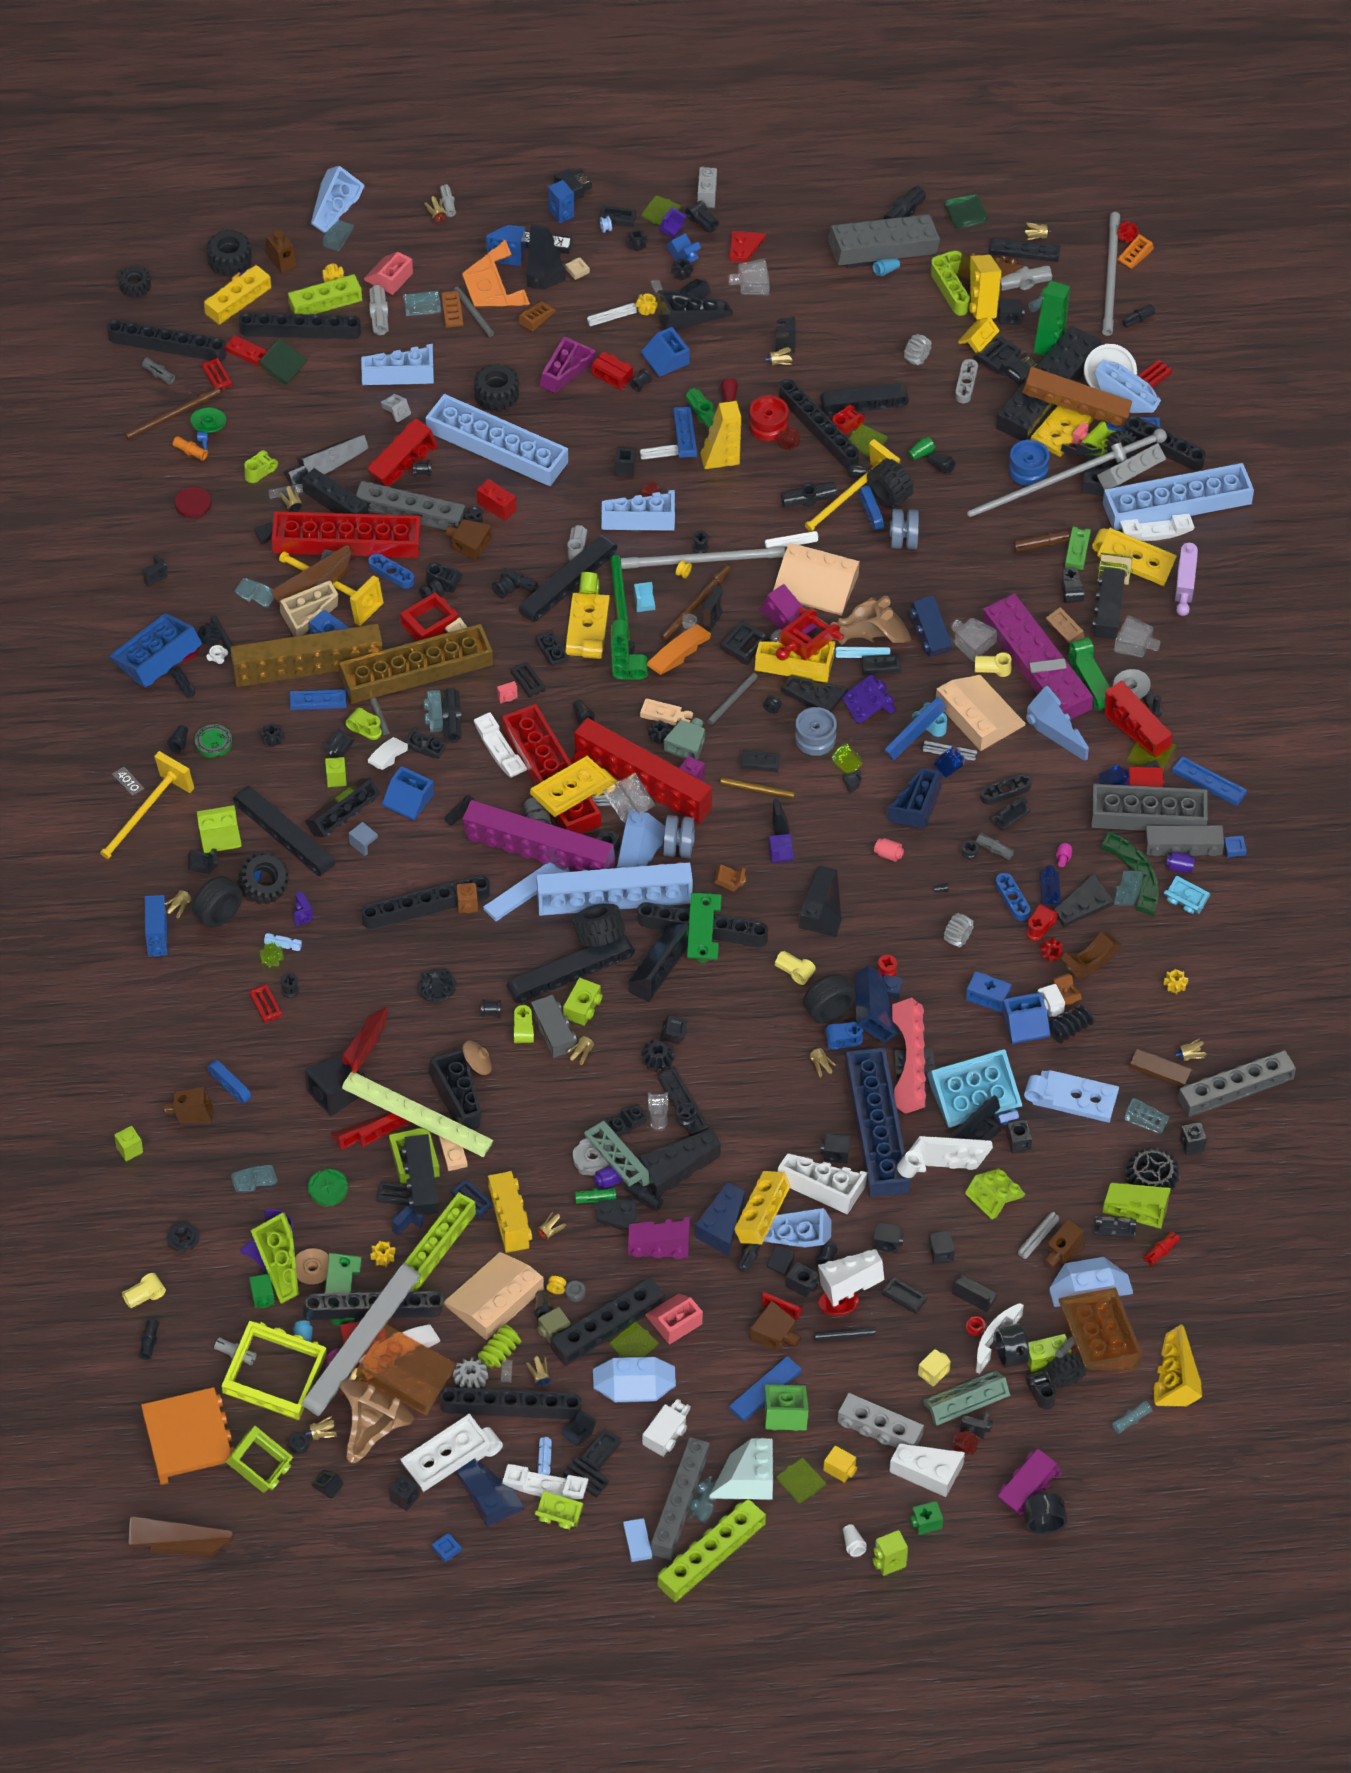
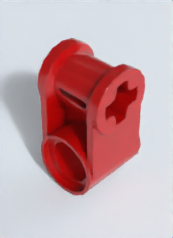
M848 405L833 416L832 422L846 435L853 429L858 428L864 422L865 416L855 411L852 405Z
M1040 904L1028 921L1027 937L1032 941L1041 940L1049 928L1054 925L1058 912Z

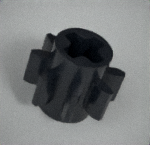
M633 230L631 233L628 232L626 245H630V250L640 251L646 248L648 236H644V231Z
M686 259L674 261V265L671 267V273L675 274L674 278L679 280L690 278L693 272V266Z
M206 622L205 625L200 627L198 636L202 639V644L214 646V643L219 642L221 631L217 629V624Z
M659 720L651 723L648 735L651 736L652 742L661 744L664 743V739L672 729H669V723Z
M273 723L263 726L264 732H260V736L263 739L264 745L271 747L278 744L281 745V739L284 738L281 726Z

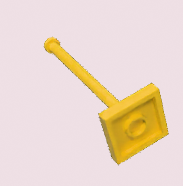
M875 439L869 443L870 464L873 468L888 458L900 464V459ZM864 474L810 522L807 521L805 523L806 529L812 532L816 525L868 481V474Z
M285 551L279 557V561L282 563L286 562L302 571L310 567L289 556V553ZM374 575L358 591L338 581L333 584L334 588L351 596L350 602L354 622L359 626L384 604L379 578Z
M160 751L155 755L159 774L164 779L110 844L100 851L104 858L110 859L111 853L170 783L175 784L188 793L192 792L194 784L189 768Z

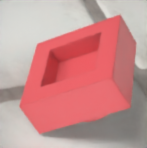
M1082 422L1073 432L1072 443L1078 445L1089 434L1088 424Z
M515 681L497 687V698L500 703L518 698Z

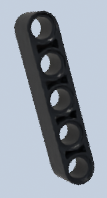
M902 383L826 391L820 396L823 412L826 415H835L848 405H852L855 411L861 412L903 407L909 403L906 386Z
M1137 416L1129 417L1125 426V431L1133 433L1132 436H1136L1134 441L1149 437L1147 434L1153 435L1155 430L1162 429ZM1166 430L1164 431L1167 439L1164 442L1168 444L1153 442L1146 445L1149 448L1158 443L1166 457L1192 470H1200L1204 466L1206 454L1202 448Z

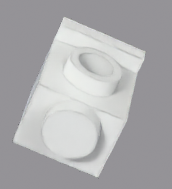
M1056 984L1038 989L1037 993H1042L1049 1017H1056L1064 1013L1065 1001Z

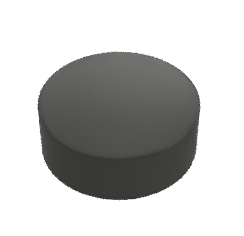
M571 1281L566 1285L565 1295L570 1301L578 1302L585 1297L586 1289L582 1282Z

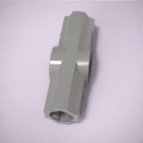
M1024 266V268L1002 277L999 289L1003 291L1020 287L1022 290H1028L1036 283L1052 280L1051 269L1049 266L1033 269Z
M373 285L369 289L370 318L372 319L373 332L378 335H384L388 332L387 301H385V290L380 285Z

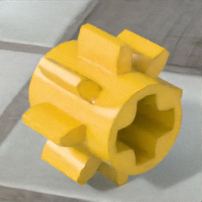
M329 264L325 267V270H322L324 282L344 277L343 268H338L337 264Z
M644 294L643 296L639 295L635 306L638 307V311L642 315H649L650 313L654 314L658 302H655L656 299L652 294Z
M1174 969L1171 972L1167 971L1163 985H1168L1167 991L1177 994L1181 990L1185 991L1188 978L1184 977V971L1181 972Z
M379 1241L376 1246H372L371 1260L376 1259V1266L385 1265L387 1267L390 1261L394 1262L395 1248H390L389 1241L387 1243Z

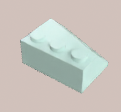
M752 1438L732 1452L709 1498L772 1499V1439Z

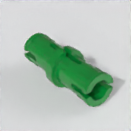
M593 1188V1190L575 1191L576 1204L592 1202L595 1204V1202L616 1199L615 1188L598 1190Z

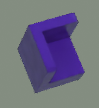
M671 207L664 216L659 230L674 239L682 229L686 215Z
M791 834L769 836L771 863L794 860Z

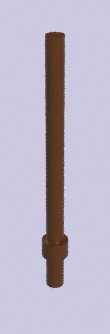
M217 387L207 393L202 392L198 394V397L126 432L125 437L130 439L201 403L205 404L210 401L209 399L221 394V391Z
M725 565L719 573L714 574L711 582L660 636L663 641H666L710 594L714 585H720L724 581V577L731 571L729 565Z

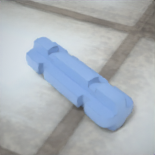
M266 933L264 937V943L267 945L275 944L274 946L286 949L292 948L295 951H300L302 947V941L298 939L292 940V938L280 935L275 937L271 933Z
M548 1437L540 1438L539 1447L541 1448H539L538 1464L540 1465H538V1473L544 1475L550 1474L551 1449L549 1448H551L552 1440Z

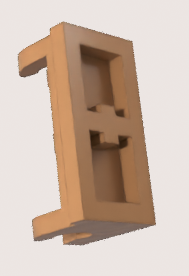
M1061 607L1046 617L1049 625L1054 627L1069 645L1071 642L1084 638L1083 630Z

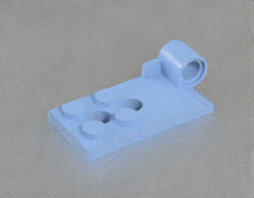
M1049 1070L1042 1071L1041 1076L1032 1075L1029 1077L1024 1097L1033 1102V1105L1110 1123L1119 1086ZM1079 1093L1081 1097L1073 1098L1071 1094ZM1096 1097L1100 1099V1102L1093 1103L1090 1099Z

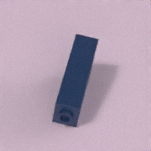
M867 965L854 975L857 1025L885 1044L898 1034V1028L893 1022L892 1008L882 974Z

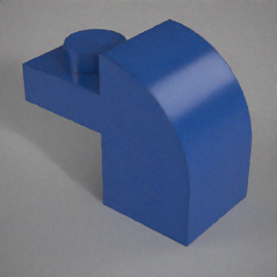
M686 233L666 244L675 261L686 259L692 262L699 258L696 252L701 248L699 242L692 245Z

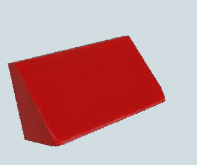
M762 1293L763 1306L767 1307L772 1301L793 1319L799 1320L804 1311L803 1307L770 1293Z

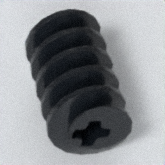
M1077 1005L1062 1016L1057 1017L1056 1020H1052L1050 1022V1031L1054 1039L1062 1044L1064 1039L1069 1040L1070 1036L1076 1035V1032H1082V1028L1087 1029L1088 1024L1093 1025L1094 1019L1087 1008L1083 1005Z

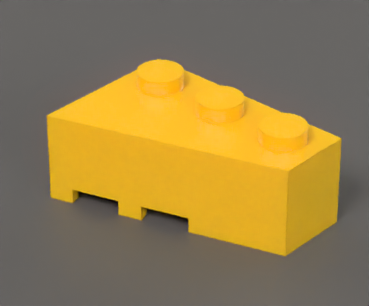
M991 255L970 256V313L974 315L976 320L988 317L996 318L1001 270Z

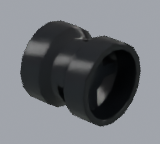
M436 579L430 581L429 585H423L419 588V594L422 599L435 592L440 597L444 595V589Z

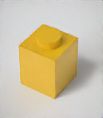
M834 1446L824 1460L823 1471L844 1483L848 1477H853L857 1470L856 1457L837 1446Z

